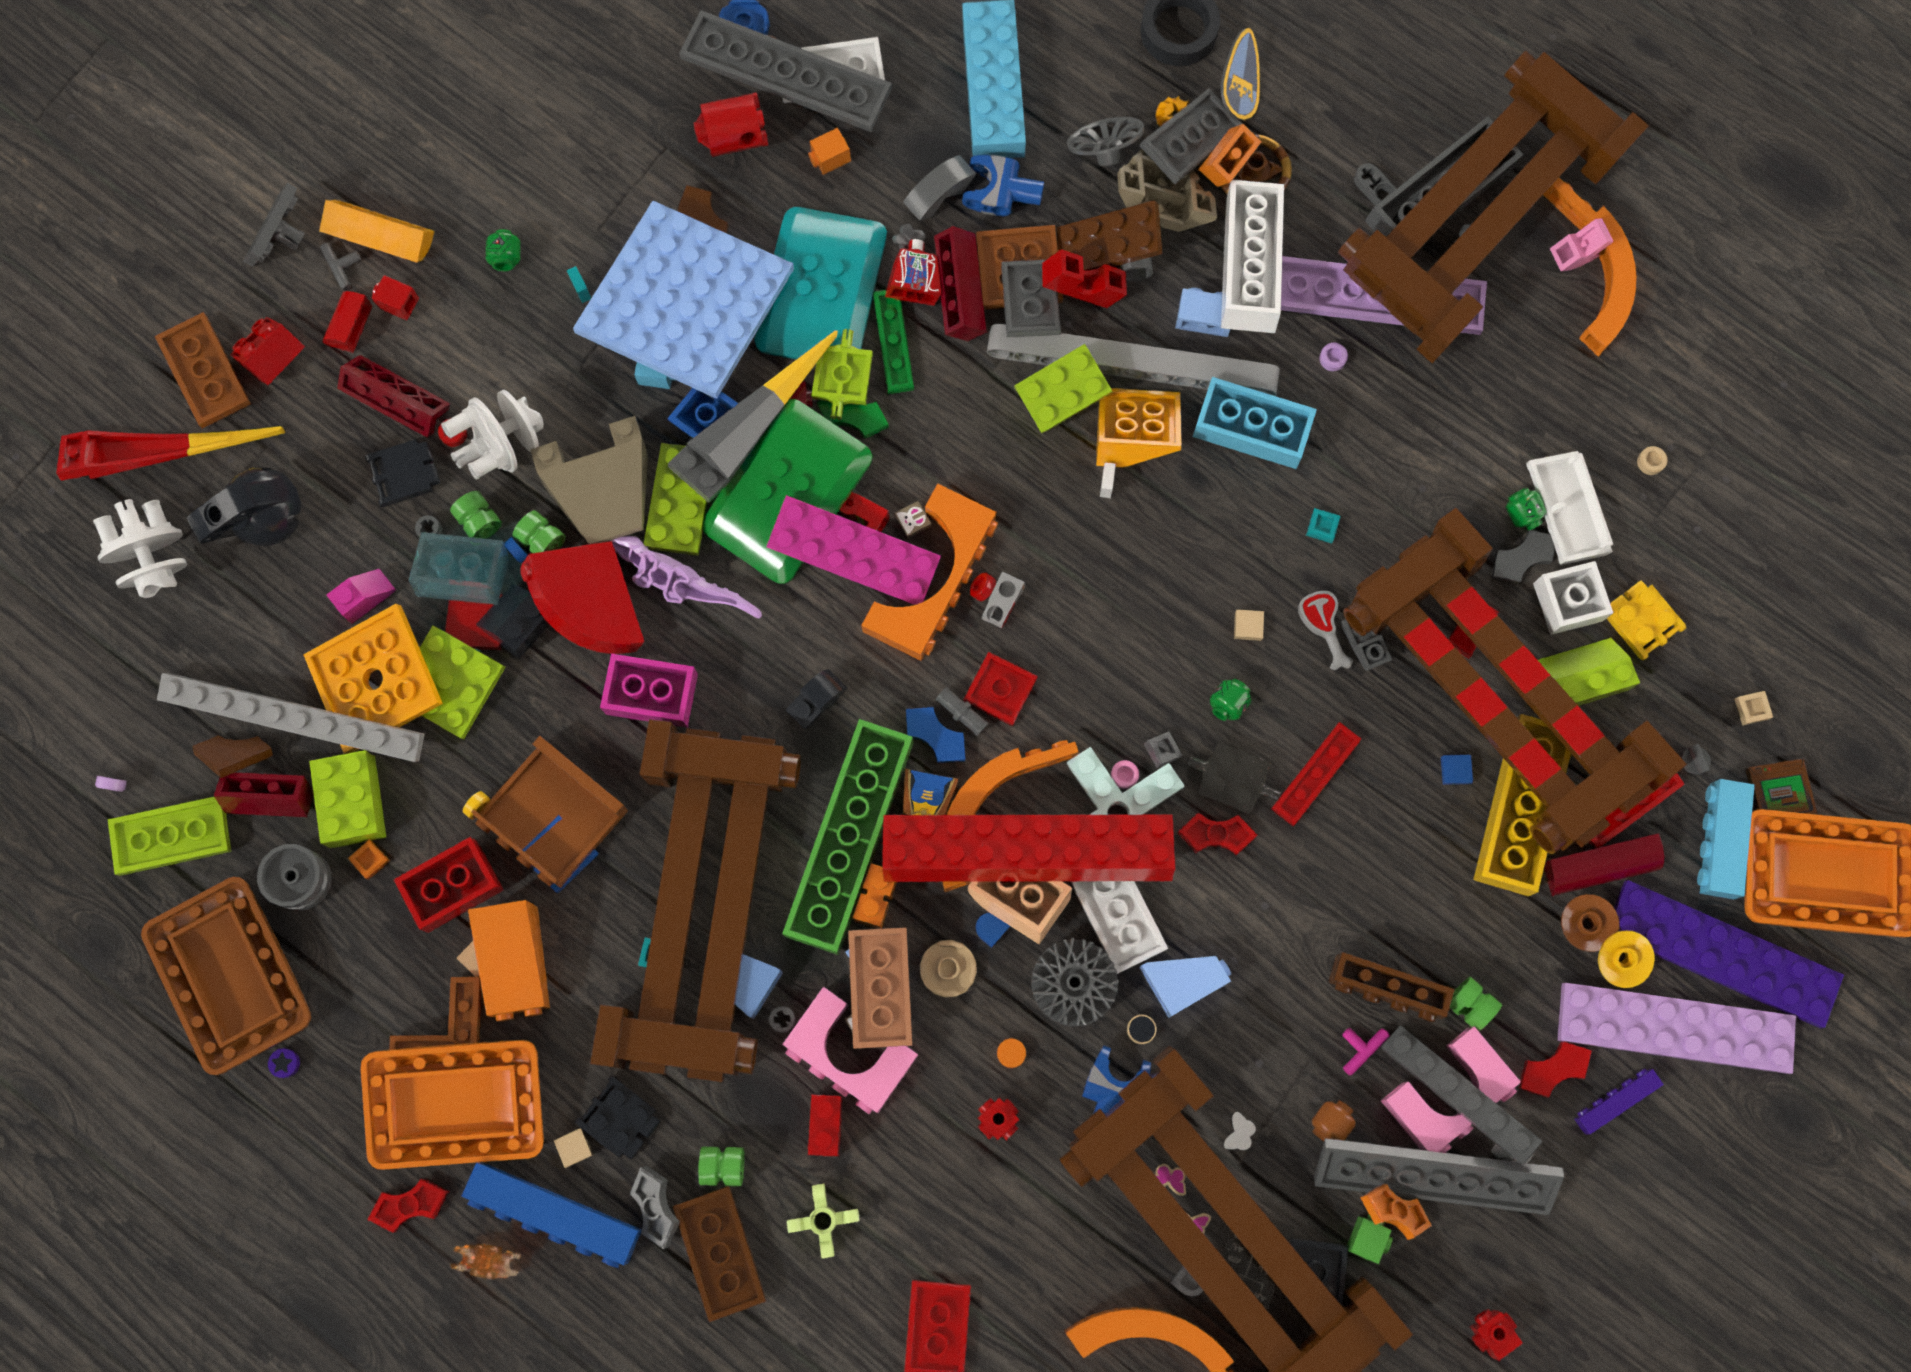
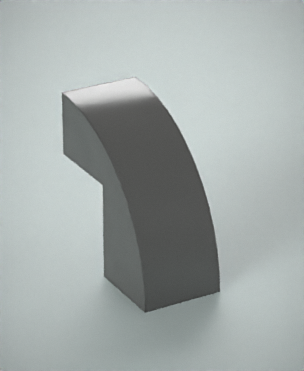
M960 155L950 158L928 173L912 189L903 203L920 221L931 218L945 198L964 193L977 173Z

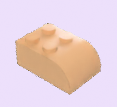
M1062 881L971 882L968 886V891L972 898L985 910L1040 944L1070 901L1072 887Z

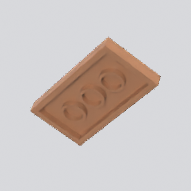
M907 928L848 931L853 1048L912 1046Z

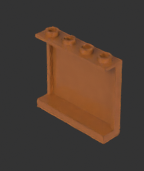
M539 736L533 743L536 749L479 813L475 810L471 813L478 818L475 824L488 834L492 830L499 836L495 841L508 852L511 848L519 853L516 859L528 869L532 865L540 871L537 877L549 887L555 883L558 887L562 888L575 870L597 848L628 810L621 802ZM558 815L562 818L526 851H523Z

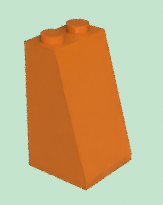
M523 900L469 909V920L487 1016L496 1017V1022L512 1020L514 1019L513 1014L525 1013V1017L541 1015L542 1009L550 1008L538 906Z

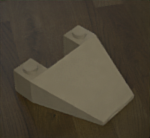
M635 416L609 424L615 447L566 462L557 441L530 449L536 471L545 489L589 545L611 541L643 530L648 451Z

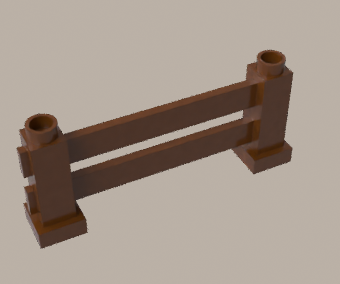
M1525 51L1513 63L1504 77L1514 85L1508 94L1515 100L1387 237L1379 230H1376L1369 236L1359 227L1337 252L1348 262L1343 271L1373 299L1375 298L1413 334H1416L1423 340L1416 350L1431 363L1442 354L1483 308L1469 293H1466L1460 301L1452 293L1580 155L1587 161L1580 172L1596 185L1649 126L1634 112L1624 121L1545 52L1535 59L1530 53ZM1539 121L1551 130L1555 135L1428 272L1424 271L1411 259Z
M649 719L640 776L649 785L672 788L673 778L678 779L639 1014L638 1019H634V1011L622 1007L600 1005L590 1064L624 1069L625 1062L631 1061L629 1070L665 1075L667 1066L688 1069L687 1078L723 1082L724 1074L738 1076V1072L753 1073L757 1057L758 1040L746 1038L741 1033L731 1032L768 793L769 791L782 792L783 787L797 788L801 770L800 754L787 753L784 746L776 745L777 741L775 739L742 735L741 741L722 739L720 732L686 728V733L683 734L677 730L672 722ZM714 783L734 787L696 1024L693 1027L674 1024Z
M1169 1046L1152 1060L1158 1067L1156 1071L1149 1075L1144 1070L1120 1090L1118 1094L1122 1097V1100L1104 1114L1099 1108L1073 1130L1077 1138L1069 1144L1070 1150L1059 1159L1070 1175L1083 1187L1091 1179L1095 1178L1098 1182L1103 1176L1108 1174L1269 1369V1372H1360L1381 1354L1378 1349L1386 1342L1396 1350L1413 1335L1376 1289L1363 1276L1344 1291L1351 1301L1344 1307L1339 1304L1180 1113L1188 1104L1193 1110L1197 1111L1214 1095L1173 1047ZM1151 1135L1156 1138L1315 1330L1298 1347L1137 1154L1135 1149Z

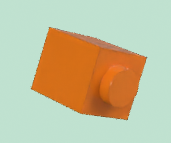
M838 128L810 141L811 152L808 153L809 158L815 168L819 166L823 175L851 162L850 149Z

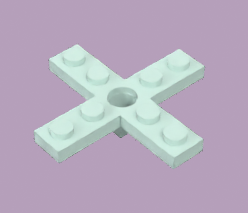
M1091 747L1067 762L1068 767L1097 808L1090 815H1108V809L1113 805L1124 807L1128 815H1143L1185 787L1169 763L1122 793Z

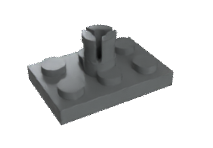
M287 183L279 192L243 260L244 263L252 267L257 261L262 263L273 248L274 244L270 242L271 239L279 243L281 242L293 251L297 249L298 243L301 242L305 232L292 227L282 219V217H287L298 200L294 196L297 190L296 187Z

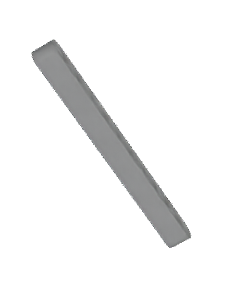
M994 324L990 328L987 354L994 358L1048 366L1085 344L1102 374L1207 390L1212 377L1269 395L1276 396L1280 368L1272 364L1064 333L1050 336L1007 338L1006 325Z

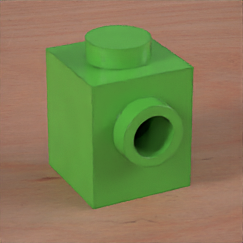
M1369 1214L1367 1219L1358 1217L1347 1244L1349 1246L1348 1252L1379 1264L1382 1254H1387L1391 1247L1392 1237H1389L1391 1230L1383 1227L1385 1222L1375 1225Z

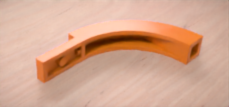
M1558 178L1543 195L1580 230L1595 219L1602 218L1614 241L1598 252L1605 277L1604 299L1596 320L1579 338L1599 357L1623 328L1634 303L1636 267L1633 252L1621 226L1604 206L1595 212L1588 201L1582 200L1573 191L1569 183Z
M1063 740L1051 745L1052 749L1042 752L1039 748L1025 753L1026 757L1021 758L1019 749L1016 748L992 759L967 780L954 798L947 815H975L986 798L1005 782L1025 773L1076 757L1079 753L1076 743L1068 744L1067 740ZM942 882L944 892L967 886L971 883Z
M1127 1307L1102 1311L1090 1315L1064 1330L1083 1359L1098 1348L1111 1342L1127 1338L1147 1337L1168 1341L1184 1348L1203 1362L1210 1372H1226L1225 1368L1234 1362L1212 1337L1196 1325L1168 1312L1150 1308Z

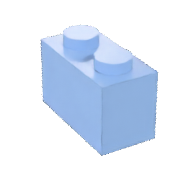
M1183 288L1175 328L1228 337L1230 329L1221 328L1222 292L1208 293L1203 292L1199 288Z

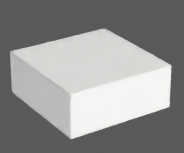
M1104 464L1100 497L1111 498L1116 464Z

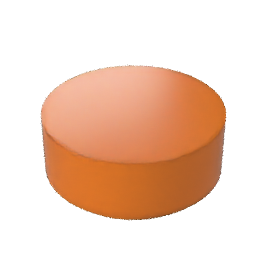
M1010 1038L1004 1040L999 1045L997 1056L1003 1066L1017 1068L1025 1061L1026 1050L1019 1040Z

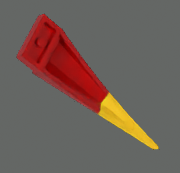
M281 426L190 434L83 431L61 436L56 474L61 481L87 475L90 479L276 436L285 433Z

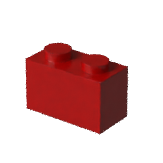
M811 1095L808 1155L839 1156L842 1096Z

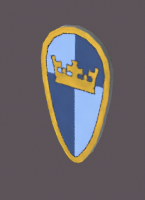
M1249 28L1243 29L1234 40L1221 81L1223 104L1228 113L1238 120L1252 117L1259 103V54L1253 31Z

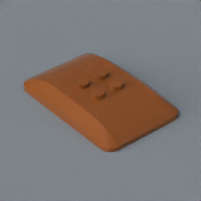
M240 877L228 878L149 920L142 928L141 936L198 1060L208 1074H224L299 1033L309 1025L311 1013L281 946L246 880Z

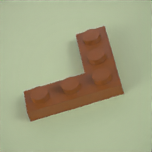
M451 977L448 1035L390 1036L389 1050L479 1043L482 990L480 977Z

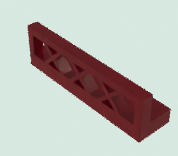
M361 355L340 367L337 389L427 438L434 434L437 418L449 410L450 403ZM362 366L369 371L360 370L357 367ZM380 380H388L391 383H384ZM402 392H410L413 395H406ZM424 404H432L436 406V408L432 409Z

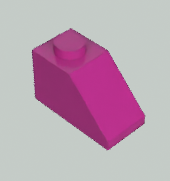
M376 569L348 578L329 592L327 597L341 615L353 624L394 593L396 589L380 569Z

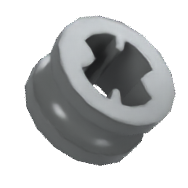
M427 515L419 518L416 522L415 532L424 541L435 542L442 536L443 527L436 518ZM426 524L432 526L434 530L432 533L425 532L424 526Z
M779 1006L771 1012L769 1023L775 1031L787 1033L795 1026L796 1017L791 1009ZM779 1012L790 1016V1023L786 1022L788 1026L784 1028L778 1023L775 1024V1017L779 1018L777 1015Z

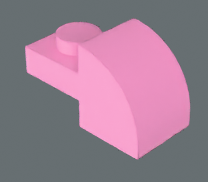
M1601 218L1595 219L1576 234H1569L1551 247L1550 250L1560 271H1568L1594 260L1600 256L1598 252L1614 241Z

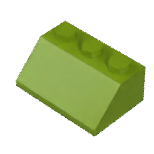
M1612 638L1538 660L1578 706L1629 691L1640 684L1630 656Z

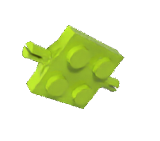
M847 329L842 331L841 344L829 346L816 363L812 389V399L833 403L830 418L835 420L836 413L837 420L842 419L843 405H866L873 357L872 350H863L852 346L854 331L849 330L847 332Z

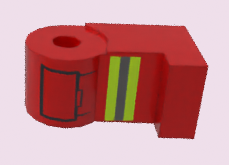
M853 492L840 508V514L843 518L856 521L881 533L890 519L887 509Z

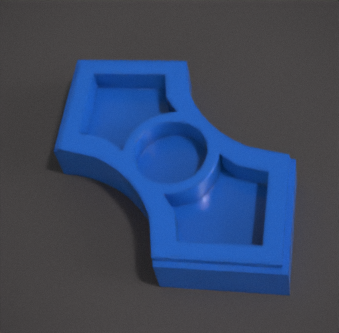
M934 707L906 709L907 734L912 736L913 739L923 741L930 746L935 753L938 764L965 762L963 732H954L945 728L936 718Z

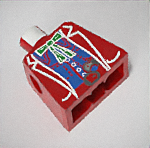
M910 240L908 249L903 248L899 250L892 267L885 297L932 306L937 302L941 295L938 259L935 254L924 252L925 243L922 240Z

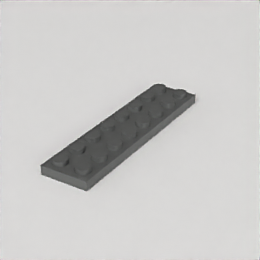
M700 10L679 53L682 60L869 132H872L892 89V83L702 10Z
M1326 1138L1314 1176L1315 1186L1368 1193L1385 1183L1399 1197L1550 1215L1564 1179L1563 1168L1528 1163L1522 1166L1516 1161Z

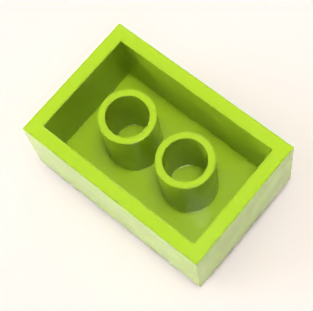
M1085 344L1014 385L1042 434L1112 393V389Z
M363 750L309 761L320 844L329 848H336L366 842L369 839L386 838L375 756Z

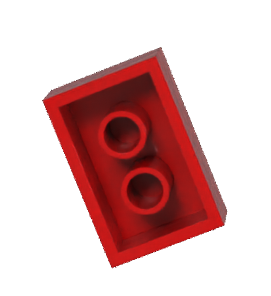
M472 837L463 840L394 879L419 930L427 933L504 891L479 842Z

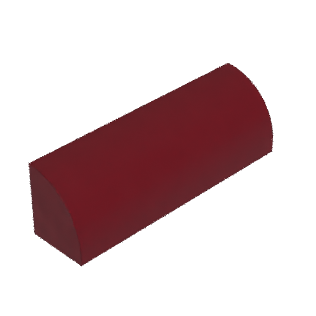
M1658 833L1548 860L1545 862L1544 872L1551 895L1556 896L1661 870L1664 865L1663 845Z

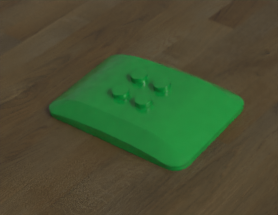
M789 399L728 485L714 501L703 520L702 528L704 533L778 584H786L794 578L804 562L766 547L786 495L837 515L842 505L870 467L873 459L872 452L865 444L801 401Z

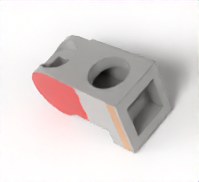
M1002 572L988 600L989 602L983 613L982 620L1002 629L1025 588V582Z

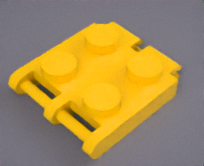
M1639 581L1624 593L1625 597L1620 595L1610 603L1613 614L1607 620L1639 659L1643 661L1648 658V653L1659 645L1664 646L1667 643V639L1676 632H1682L1686 629L1685 623L1653 585L1647 587L1642 581ZM1670 626H1674V628H1672L1666 634H1662V632H1664ZM1653 639L1655 640V642L1648 646L1646 649L1643 648L1650 641H1652Z

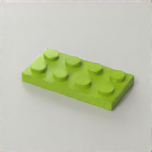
M661 443L644 545L650 550L699 556L703 520L708 502L668 467V463L685 446Z
M214 797L108 819L114 873L118 876L231 852L226 813H224Z

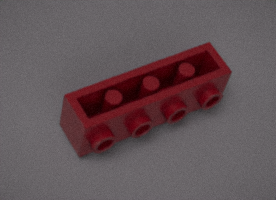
M952 226L934 236L941 285L944 330L947 336L970 341L987 332L975 233Z

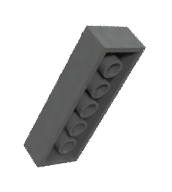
M1487 116L1378 203L1365 220L1374 232L1379 230L1387 237L1493 123L1491 118ZM1515 146L1446 222L1511 171L1524 154Z

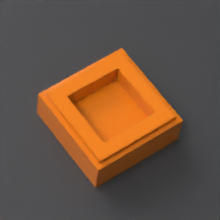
M370 839L348 858L367 880L390 862Z

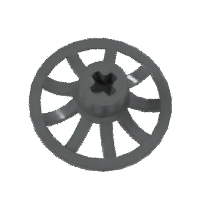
M1114 117L1099 120L1078 129L1070 135L1067 140L1068 150L1075 154L1096 155L1098 164L1101 166L1114 165L1124 158L1122 148L1134 143L1143 135L1145 131L1144 123L1132 117ZM1116 123L1112 135L1109 136L1107 124ZM1125 123H1130V124L1126 125V126L1121 130L1122 126H1123ZM1100 126L1103 138H1100L1092 129ZM1134 128H1138V132L1130 131V130H1131V129H1134ZM1081 134H1086V135H1088L1090 138L1083 137V136H1080V135H1081ZM1132 137V139L1123 143L1125 138ZM1082 142L1076 148L1074 147L1075 143ZM1089 147L1093 151H1083V149Z

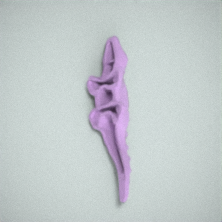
M623 536L611 540L615 552L622 559L633 563L638 568L637 574L632 577L635 584L643 588H649L653 585L663 590L666 601L682 603L686 599L708 603H721L737 607L756 618L762 616L758 608L740 597L738 593L731 592L727 588H719L715 583L710 584L689 566L683 565L667 555L650 551L638 537Z

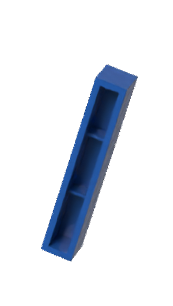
M483 1162L475 1164L461 1196L468 1199V1205L482 1211H484L485 1207L496 1211L494 1216L507 1222H511L512 1218L523 1222L521 1227L527 1231L538 1233L539 1230L549 1233V1240L562 1245L566 1241L577 1245L575 1248L577 1252L587 1256H592V1253L603 1256L602 1262L616 1268L620 1264L626 1265L629 1263L642 1231L640 1228Z

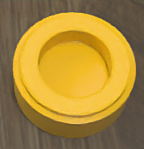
M482 791L477 792L467 801L463 808V813L470 819H476L477 817L471 812L475 810L479 813L490 801V798Z

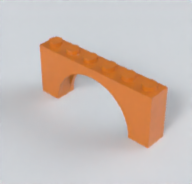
M937 484L925 506V513L944 529L952 543L955 560L949 579L933 597L917 605L891 607L874 601L861 625L864 633L922 661L925 654L928 656L931 654L936 644V641L933 640L936 632H942L946 626L949 617L945 615L950 607L955 608L961 596V593L958 591L962 583L967 585L974 571L971 569L975 559L978 561L981 559L986 549V546L983 544L987 536L992 537L998 526L995 511L940 484Z

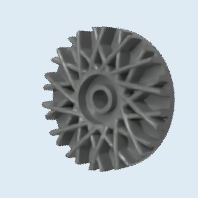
M1075 938L1071 940L1065 939L1048 947L1036 962L1031 982L1034 999L1041 1011L1059 1024L1066 1026L1088 1025L1100 1019L1114 1003L1118 991L1117 969H1115L1114 962L1111 961L1108 953H1105L1101 947L1094 945L1093 942H1087L1084 939L1076 940ZM1072 977L1078 978L1080 986L1077 988L1071 987L1069 980Z

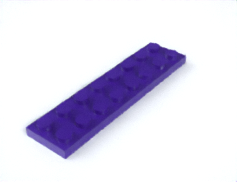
M1624 881L1614 907L1619 918V931L1628 930L1643 935L1652 945L1655 956L1786 1014L1795 1015L1796 1018L1818 1028L1826 1027L1844 977L1843 974L1634 882Z

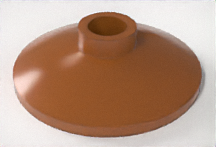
M1586 894L1572 899L1565 906L1561 916V927L1566 939L1573 946L1583 951L1596 952L1600 951L1602 944L1608 937L1619 932V918L1616 910L1607 900L1597 895ZM1584 919H1587L1591 922L1590 929L1584 928Z

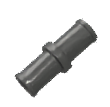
M945 687L935 699L954 715L953 719L955 721L960 720L976 736L988 725L987 721L970 708L971 704L969 702L964 703L948 687Z

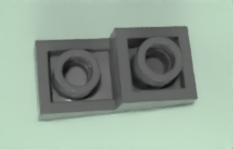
M1346 619L1340 622L1352 649L1365 671L1392 660L1382 635L1378 636V634L1375 635L1373 631H1370L1365 636H1361L1351 628Z

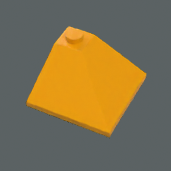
M1111 388L1112 393L1099 400L1096 466L1113 463L1116 464L1115 467H1127L1181 450L1180 392Z

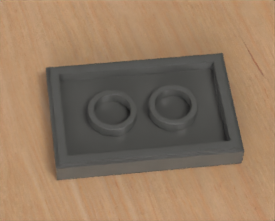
M1046 260L1001 262L1007 338L1060 335L1058 292L1043 287L1042 263Z

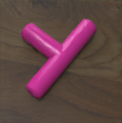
M1347 1028L1342 1036L1358 1052L1343 1067V1070L1352 1076L1390 1037L1389 1033L1381 1028L1365 1043L1351 1028Z

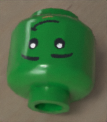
M1524 488L1508 497L1509 502L1505 508L1515 527L1522 528L1526 526L1527 530H1531L1543 523L1541 518L1546 515L1547 510L1538 491Z

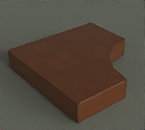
M686 185L677 212L727 233L728 222L720 219L712 210V193Z
M218 735L192 746L194 755L220 778L273 756L271 747L258 736L244 740H230Z

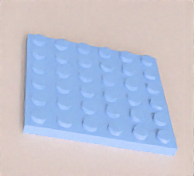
M652 201L573 329L576 334L717 399L793 272L794 266L793 263Z

